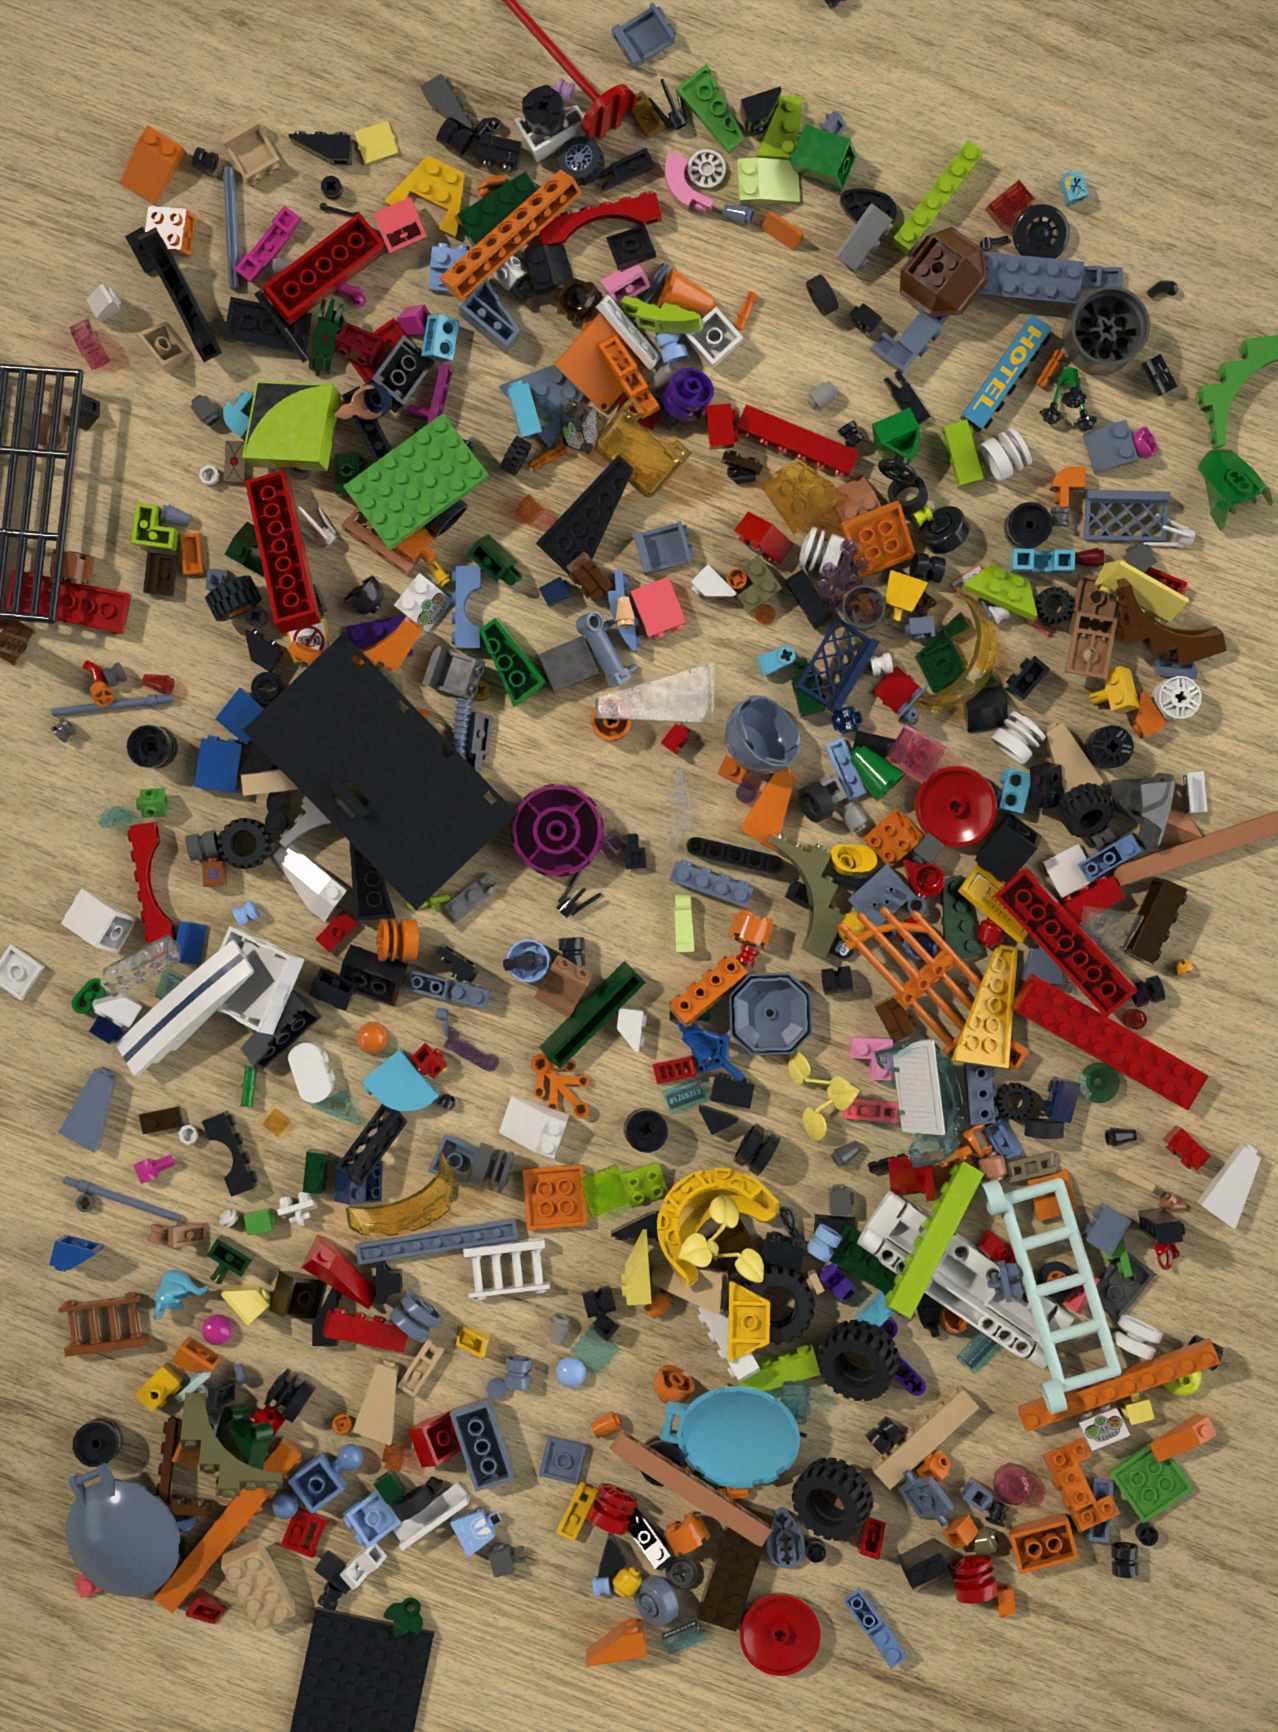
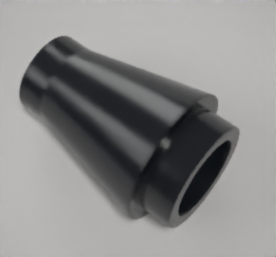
M1110 1127V1129L1105 1131V1141L1108 1146L1117 1147L1137 1140L1135 1129Z

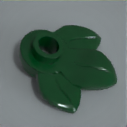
M412 1597L406 1598L402 1603L391 1604L383 1615L385 1619L394 1621L393 1632L395 1637L403 1636L409 1630L418 1634L423 1626V1619L419 1614L421 1610L420 1603ZM409 1605H414L412 1612L407 1611Z

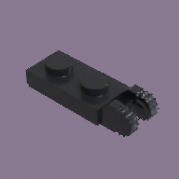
M644 148L610 164V167L603 169L598 179H603L613 173L615 178L601 186L603 191H607L617 184L619 186L654 169L655 164L647 148Z
M897 370L894 372L895 378L902 387L896 390L893 382L888 377L884 379V383L900 411L910 408L918 425H920L931 416L910 384L906 382L904 376Z

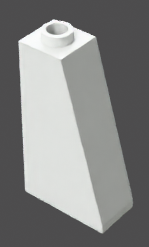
M1241 1144L1237 1146L1197 1201L1198 1204L1233 1229L1238 1224L1261 1160L1256 1155L1258 1151L1249 1144L1246 1147Z

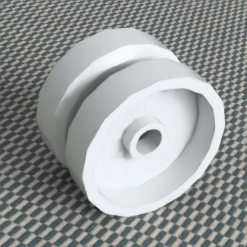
M1121 1314L1118 1325L1126 1332L1115 1330L1112 1335L1113 1343L1129 1353L1152 1360L1156 1349L1148 1342L1160 1343L1164 1333L1141 1320Z

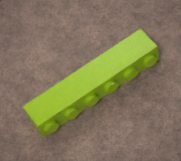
M966 141L894 236L891 245L908 256L980 161L984 151L971 141Z

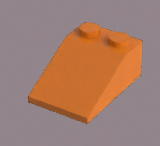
M147 125L135 145L120 184L156 205L186 157L187 152L183 146Z
M630 1618L586 1649V1667L647 1657L643 1620Z

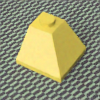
M230 1284L221 1294L247 1326L272 1301L270 1293L264 1288L261 1289L260 1286Z

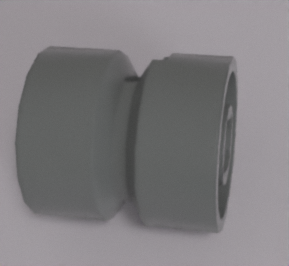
M215 830L206 831L202 836L196 833L185 837L187 853L191 861L203 859L204 855L208 858L220 855L218 849L220 844H218V836Z

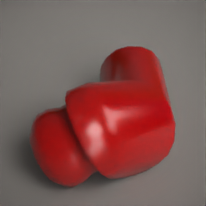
M86 660L82 668L92 673V684L95 682H106L103 668Z

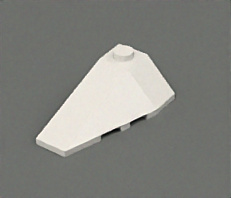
M281 845L273 856L307 908L324 922L350 891L293 845H290L288 848Z

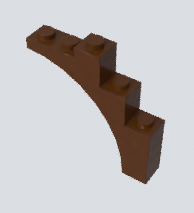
M1125 578L1117 580L1118 588H1116V595L1121 600L1122 606L1119 607L1122 618L1117 621L1116 636L1126 645L1142 640L1145 650H1149L1153 656L1169 651L1171 659L1175 660L1179 666L1227 651L1224 633L1217 626L1184 630L1158 623L1142 611L1135 598L1131 584Z

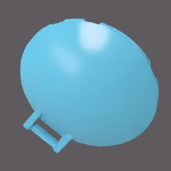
M729 1386L706 1392L696 1398L691 1404L668 1401L665 1410L667 1413L659 1438L663 1441L678 1444L679 1449L681 1448L684 1455V1460L692 1470L696 1469L703 1475L704 1479L712 1483L741 1489L753 1488V1485L760 1483L766 1485L778 1479L779 1475L785 1470H789L797 1458L800 1447L798 1424L791 1411L780 1400L766 1392L750 1387ZM674 1415H680L677 1431L671 1430Z

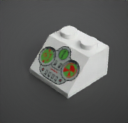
M419 573L394 606L410 619L422 625L425 631L429 632L450 606L452 599Z
M1113 1403L1099 1406V1409L1094 1411L1087 1410L1075 1418L1084 1441L1092 1451L1130 1436L1117 1407Z

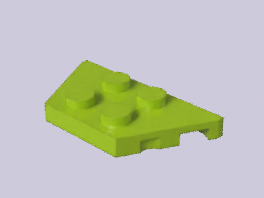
M991 564L965 582L962 590L1032 621L1037 617L1029 580L994 564Z

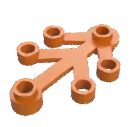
M545 1054L535 1055L531 1062L532 1069L537 1073L536 1087L533 1091L536 1098H543L545 1096L546 1090L543 1084L544 1076L546 1075L550 1079V1095L547 1107L549 1108L550 1104H555L558 1111L557 1097L559 1090L574 1107V1115L577 1118H585L589 1114L588 1104L579 1101L565 1084L586 1087L589 1084V1077L584 1074L579 1077L556 1075L552 1069L559 1068ZM570 1059L568 1062H572L574 1064V1067L572 1069H568L565 1064L561 1068L565 1069L568 1072H572L576 1068V1062ZM539 1060L545 1061L544 1067L538 1066ZM585 1077L587 1083L581 1084L579 1082L580 1078ZM538 1088L543 1090V1094L541 1096H538L536 1094V1090ZM579 1106L585 1107L583 1113L578 1112L577 1108Z

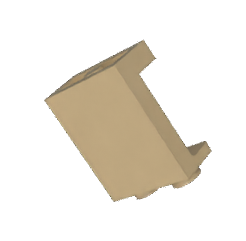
M256 117L220 136L247 185L260 182L263 176L268 173L273 174L277 172L280 166L283 165Z

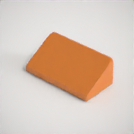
M772 211L768 212L761 226L763 231L791 250L796 249L803 237L802 231Z

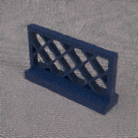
M836 617L795 687L828 707L827 709L832 713L839 712L880 642L874 638L870 639ZM837 624L844 628L846 636L836 638L834 629ZM857 636L863 640L860 648L853 649L851 638ZM847 639L849 650L839 652L837 641ZM833 642L836 653L826 655L824 646L826 643ZM850 653L851 664L843 666L840 655ZM837 656L839 668L829 669L827 658ZM823 659L826 671L816 673L814 663L816 660ZM840 670L842 679L840 682L833 684L830 672ZM827 673L829 685L819 687L817 675ZM813 676L816 688L808 689L802 685L807 677ZM830 687L832 696L829 701L822 698L820 689Z

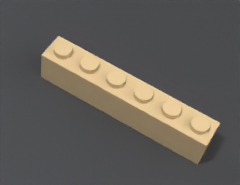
M961 1385L958 1388H952L945 1400L938 1401L933 1406V1411L928 1415H923L913 1429L909 1428L904 1432L903 1438L898 1443L891 1444V1448L884 1456L880 1455L873 1461V1472L889 1490L904 1478V1471L908 1469L911 1471L980 1408L977 1402Z

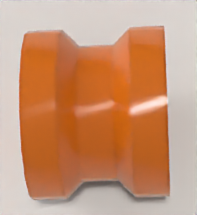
M95 682L90 687L91 697L97 706L105 707L112 703L114 695L106 682Z

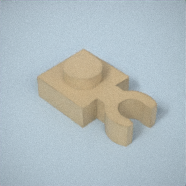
M815 1269L807 1272L809 1278L806 1281L810 1290L815 1289L817 1294L824 1292Z

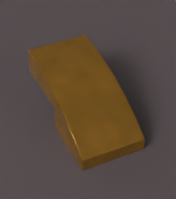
M641 91L636 94V105L633 111L630 110L647 139L664 130L665 126L655 112L652 103L645 93Z

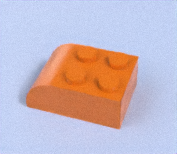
M1065 1513L1023 1523L1009 1531L1019 1574L1079 1559L1069 1519Z

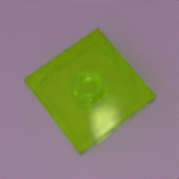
M616 1164L578 1178L591 1217L629 1203L618 1165Z

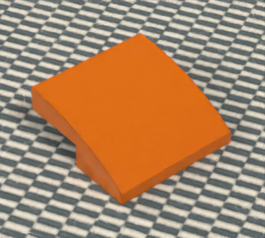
M1066 1169L1027 1179L1028 1186L1055 1178L1063 1179L1073 1211L1078 1212ZM1055 1192L1032 1198L1038 1221L1062 1216Z

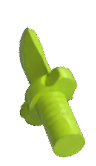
M449 893L438 896L433 895L420 908L431 905L432 910L437 909L436 904L451 901ZM406 903L408 908L414 909L409 903Z

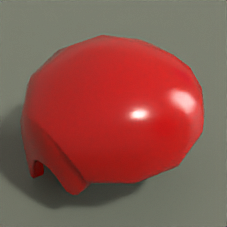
M924 864L915 872L914 884L921 894L933 896L938 894L944 887V872L936 864Z

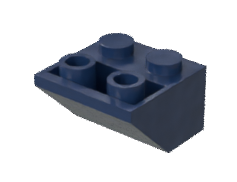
M1053 1076V1080H1049L1047 1092H1049L1048 1100H1044L1042 1107L1044 1116L1053 1121L1071 1123L1081 1084L1076 1081Z
M353 1161L347 1163L344 1169L349 1170L353 1165ZM379 1161L361 1187L355 1185L348 1176L337 1172L335 1169L334 1201L348 1205L381 1202L383 1161Z

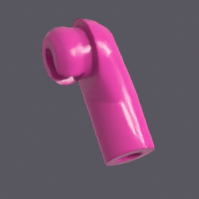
M346 284L340 287L339 293L349 295L356 307L364 306L366 297L359 287Z

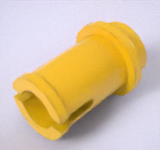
M434 561V565L430 564L427 570L438 581L437 585H441L443 588L452 581L451 575L443 570L438 561Z

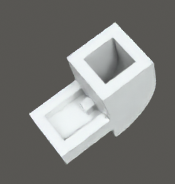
M377 1543L369 1548L364 1547L346 1564V1568L340 1573V1576L354 1590L368 1574L381 1565L387 1555Z

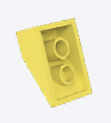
M647 1229L642 1230L625 1264V1273H621L622 1297H626L627 1305L652 1304Z

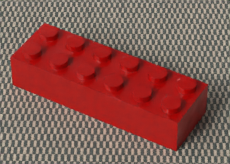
M358 213L262 286L263 294L285 321L291 325L385 253V243L362 215Z

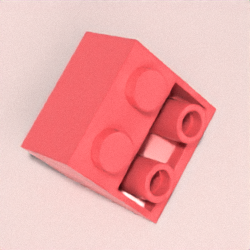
M411 197L373 213L389 253L428 236Z

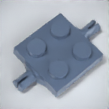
M909 1469L904 1471L903 1476L908 1482L901 1483L898 1490L920 1519L927 1517L936 1518L941 1527L946 1526L948 1520L943 1514L952 1512L954 1505L934 1478L928 1476L917 1479Z

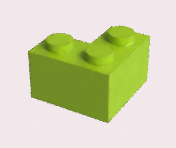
M136 502L131 538L133 545L176 552L179 531L175 528L159 526L162 508L157 505Z

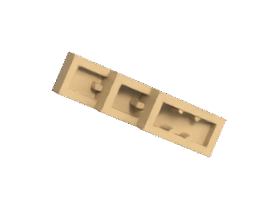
M281 770L241 774L243 796L298 789Z

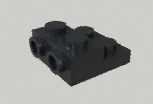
M443 944L437 951V954L440 955L439 959L446 964L453 963L450 972L453 973L452 977L459 982L465 980L472 983L479 973L476 970L478 965L447 945Z

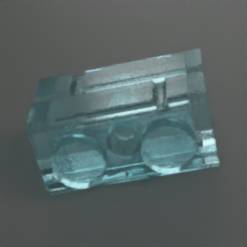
M805 1380L795 1382L784 1381L780 1401L791 1411L798 1425L805 1424L807 1416H810L811 1413L809 1401H812L813 1398L812 1389L808 1388Z

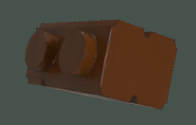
M582 552L576 557V560L567 565V569L570 572L568 577L575 585L578 582L581 584L582 588L580 591L587 599L591 596L597 601L613 587L611 581L586 552Z
M893 996L874 1005L894 1043L916 1032L914 1029L916 1023L912 1015L907 1016L904 1008Z

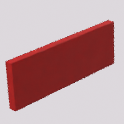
M16 569L13 570L5 607L7 610L12 608ZM25 571L20 612L30 613L34 573ZM42 575L38 614L41 615L49 614L52 578ZM61 580L56 620L124 634L132 595Z

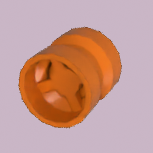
M739 568L732 569L726 578V583L734 591L741 590L747 581L746 573Z

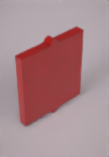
M896 665L893 672L889 673L872 692L883 701V705L886 704L897 714L905 702H909L919 686L911 679V675H907Z

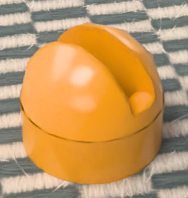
M1182 959L1183 964L1180 960L1177 961L1176 971L1178 975L1194 969L1189 960Z

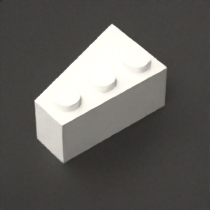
M578 105L565 107L566 118L564 125L558 133L552 136L536 135L528 129L525 118L514 119L519 134L536 162L560 150L565 145V142L571 140V138L586 135L581 128L584 115Z

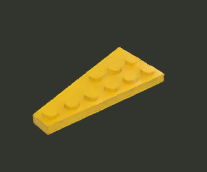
M996 945L951 1061L1002 1069L1009 1068L1013 1009L1010 1007L1014 1002L1018 947Z

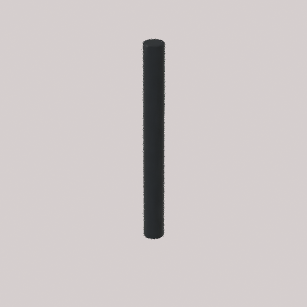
M261 290L257 291L254 295L302 363L308 361L310 358Z

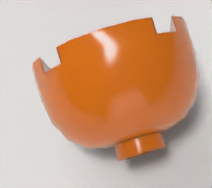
M666 1364L663 1368L660 1367L655 1375L654 1391L661 1402L665 1404L668 1401L684 1403L694 1391L695 1383L690 1376L686 1377L681 1374L684 1371L681 1368Z

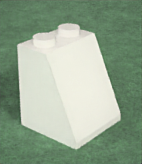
M81 888L61 924L92 946L118 954L138 918L94 892Z

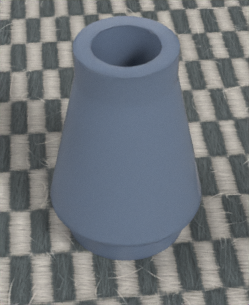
M725 204L722 216L743 226L746 224L750 225L753 219L754 208H750L749 205Z
M170 504L169 506L163 505L160 521H163L164 524L189 526L191 514Z

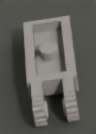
M491 873L478 882H474L444 906L456 922L489 898L488 896L500 887L496 883L486 892L481 888L483 883L491 879Z

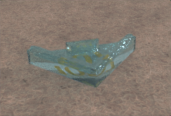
M347 1090L311 1105L313 1109L328 1113L331 1116L356 1125L361 1124Z

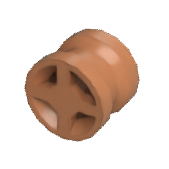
M151 1224L150 1229L152 1231L147 1241L157 1245H167L168 1226Z

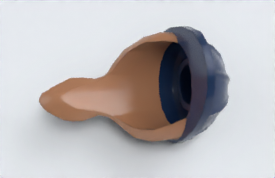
M368 383L354 392L351 402L342 405L334 415L340 419H349L353 415L363 419L380 418L391 409L392 398L388 389L383 385Z

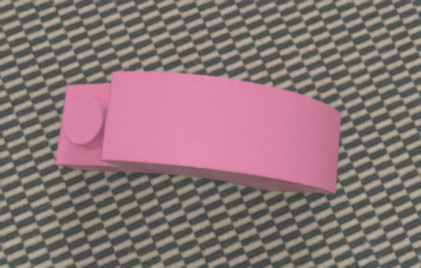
M669 151L665 165V180L671 197L686 211L689 210L692 204L696 210L702 213L705 211L710 213L714 200L694 191L686 183L684 172L687 168L688 160Z

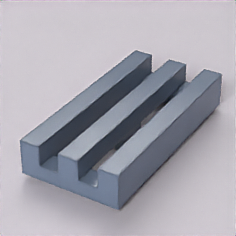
M1154 659L1153 668L1155 676H1184L1190 679H1196L1197 669L1194 662L1179 666L1176 661Z

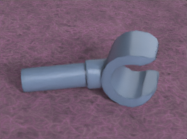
M438 1008L436 1019L442 1020L444 1036H450L447 1024L448 1010Z

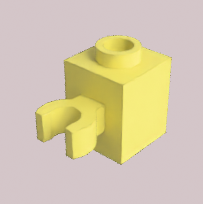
M1139 1393L1130 1395V1399L1122 1401L1123 1408H1120L1123 1419L1127 1420L1130 1425L1155 1419L1150 1400L1146 1395L1139 1396Z

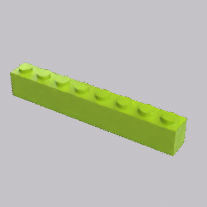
M964 1161L955 1163L949 1172L951 1175L949 1181H946L941 1187L940 1192L942 1194L939 1200L936 1199L931 1207L933 1212L930 1218L927 1217L925 1219L921 1235H918L913 1242L914 1249L912 1253H909L903 1262L905 1265L903 1271L897 1274L893 1290H890L885 1297L886 1304L884 1307L904 1319H911L984 1175L983 1172Z

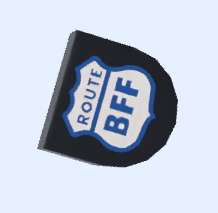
M838 936L830 953L845 959L853 954L854 948L849 950L845 945L847 942Z

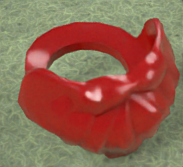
M1153 1242L1151 1245V1249L1156 1251L1160 1267L1163 1270H1169L1172 1266V1260L1180 1255L1176 1244L1158 1245ZM1166 1252L1167 1261L1163 1265L1161 1255Z

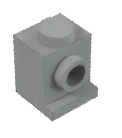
M828 774L820 779L821 784L826 789L829 785L834 787V792L829 793L833 804L848 797L837 775L832 777L831 774Z

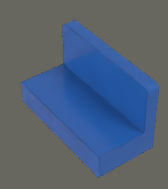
M187 921L179 923L173 962L201 964L207 925Z

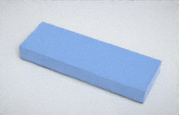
M844 737L824 745L837 777L848 796L847 800L850 801L866 794L867 791L850 761L852 756Z

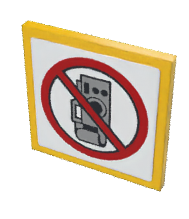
M320 618L321 623L287 632L289 645L295 640L310 648L325 651L331 645L326 619ZM292 657L293 663L303 662V660L298 661Z

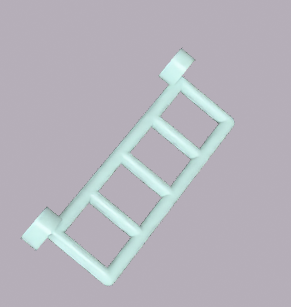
M1055 1178L1003 1194L997 1179L982 1183L981 1192L989 1214L994 1215L1002 1212L1051 1374V1380L1040 1383L1046 1407L1050 1415L1067 1411L1064 1392L1117 1377L1121 1374L1122 1369L1065 1182L1061 1178ZM1055 1192L1065 1226L1022 1239L1012 1204ZM1069 1238L1079 1273L1036 1285L1026 1251ZM1083 1285L1093 1320L1050 1332L1040 1297ZM1097 1332L1107 1366L1065 1379L1054 1344Z

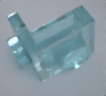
M114 806L111 810L109 808L100 815L101 819L97 823L102 828L108 829L119 817L126 823H131L133 821L130 817L132 814L124 806Z

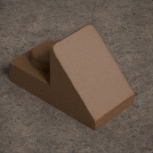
M178 1222L176 1226L168 1227L169 1247L177 1248L207 1243V1223Z

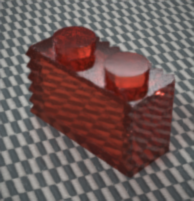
M1018 180L992 201L985 211L1000 229L1005 225L1008 228L1017 220L1015 217L1019 213L1032 206L1031 203L1034 200V196Z

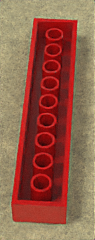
M1030 973L1010 1007L1017 1013L1187 1111L1209 1077L1207 1074L1112 1019L1105 1018L1100 1012Z

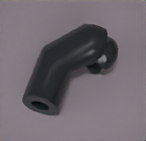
M1161 280L1147 290L1146 293L1151 299H1154L1161 292H1168V295L1174 296L1178 293L1179 289L1176 282Z

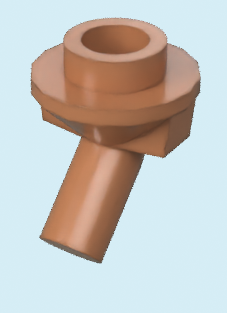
M1165 1192L1158 1199V1206L1160 1208L1185 1210L1187 1207L1185 1202H1177L1173 1192Z

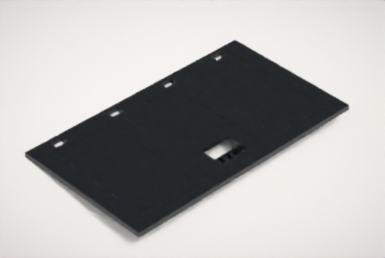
M344 633L243 729L248 737L416 911L517 814ZM355 654L365 662L360 667L352 660ZM399 700L409 708L404 713L395 705ZM444 745L453 754L448 759L440 752ZM348 781L370 801L367 806H364L345 786ZM488 791L497 799L493 804L484 797ZM335 794L355 813L356 816L353 819L332 798Z

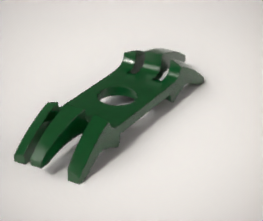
M333 298L329 303L325 317L324 311L327 300H322L318 313L313 348L309 359V369L313 370L315 356H318L316 359V376L320 377L324 358H327L325 361V372L330 375L337 330L344 309V305L340 304L336 316L332 320L335 299ZM322 332H327L330 335V343L324 344L320 341V334Z

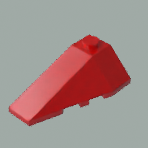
M319 1234L316 1235L301 1268L369 1310L376 1297V1290L335 1244Z

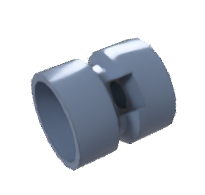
M520 1355L507 1356L505 1369L508 1373L505 1374L504 1387L514 1390L529 1389L531 1376L528 1372L532 1371V1358Z

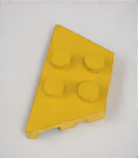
M729 1281L727 1361L732 1362L734 1359L769 1344L770 1301L733 1281Z

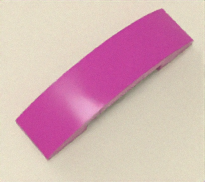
M284 205L272 220L273 224L249 255L246 253L234 270L250 283L255 280L286 244L301 218Z

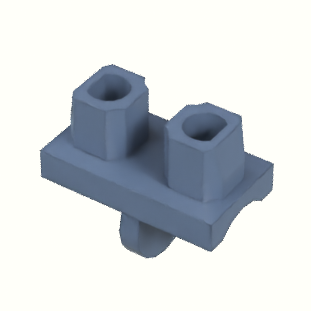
M1001 1260L998 1261L1001 1277H998L997 1272L991 1273L992 1279L987 1281V1285L989 1288H994L997 1294L1001 1293L1000 1287L1003 1286L1006 1302H1013L1012 1297L1023 1294L1020 1281L1009 1283L1008 1278L1019 1276L1017 1264H1005V1261Z

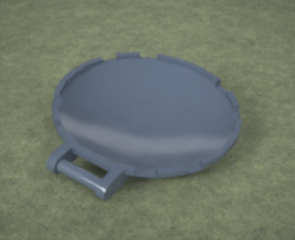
M106 1463L80 1476L70 1477L69 1484L76 1496V1500L68 1513L66 1539L72 1559L81 1573L98 1588L118 1596H143L161 1587L176 1568L180 1556L178 1554L180 1543L179 1530L166 1504L160 1497H155L148 1492L147 1488L141 1484L115 1479ZM99 1476L102 1480L88 1487H85L83 1484Z

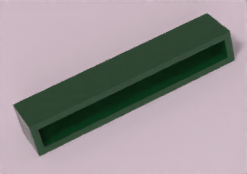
M624 960L539 1048L552 1063L561 1069L646 983L645 980Z

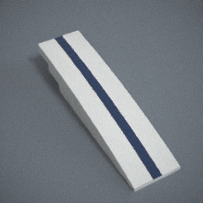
M235 940L229 942L183 980L115 1044L134 1076H140L152 1063L158 1064L170 1051H176L255 972Z

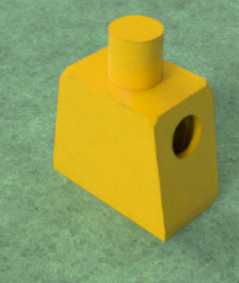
M891 570L885 596V604L892 606L888 618L900 622L903 611L912 613L928 582Z

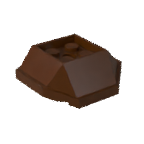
M953 227L926 236L901 268L900 295L931 318L962 315L988 282L984 250Z

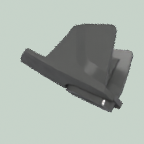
M1158 772L1151 779L1112 780L1110 786L1116 811L1140 825L1137 841L1146 851L1153 853L1160 846L1168 821L1175 787L1174 775Z

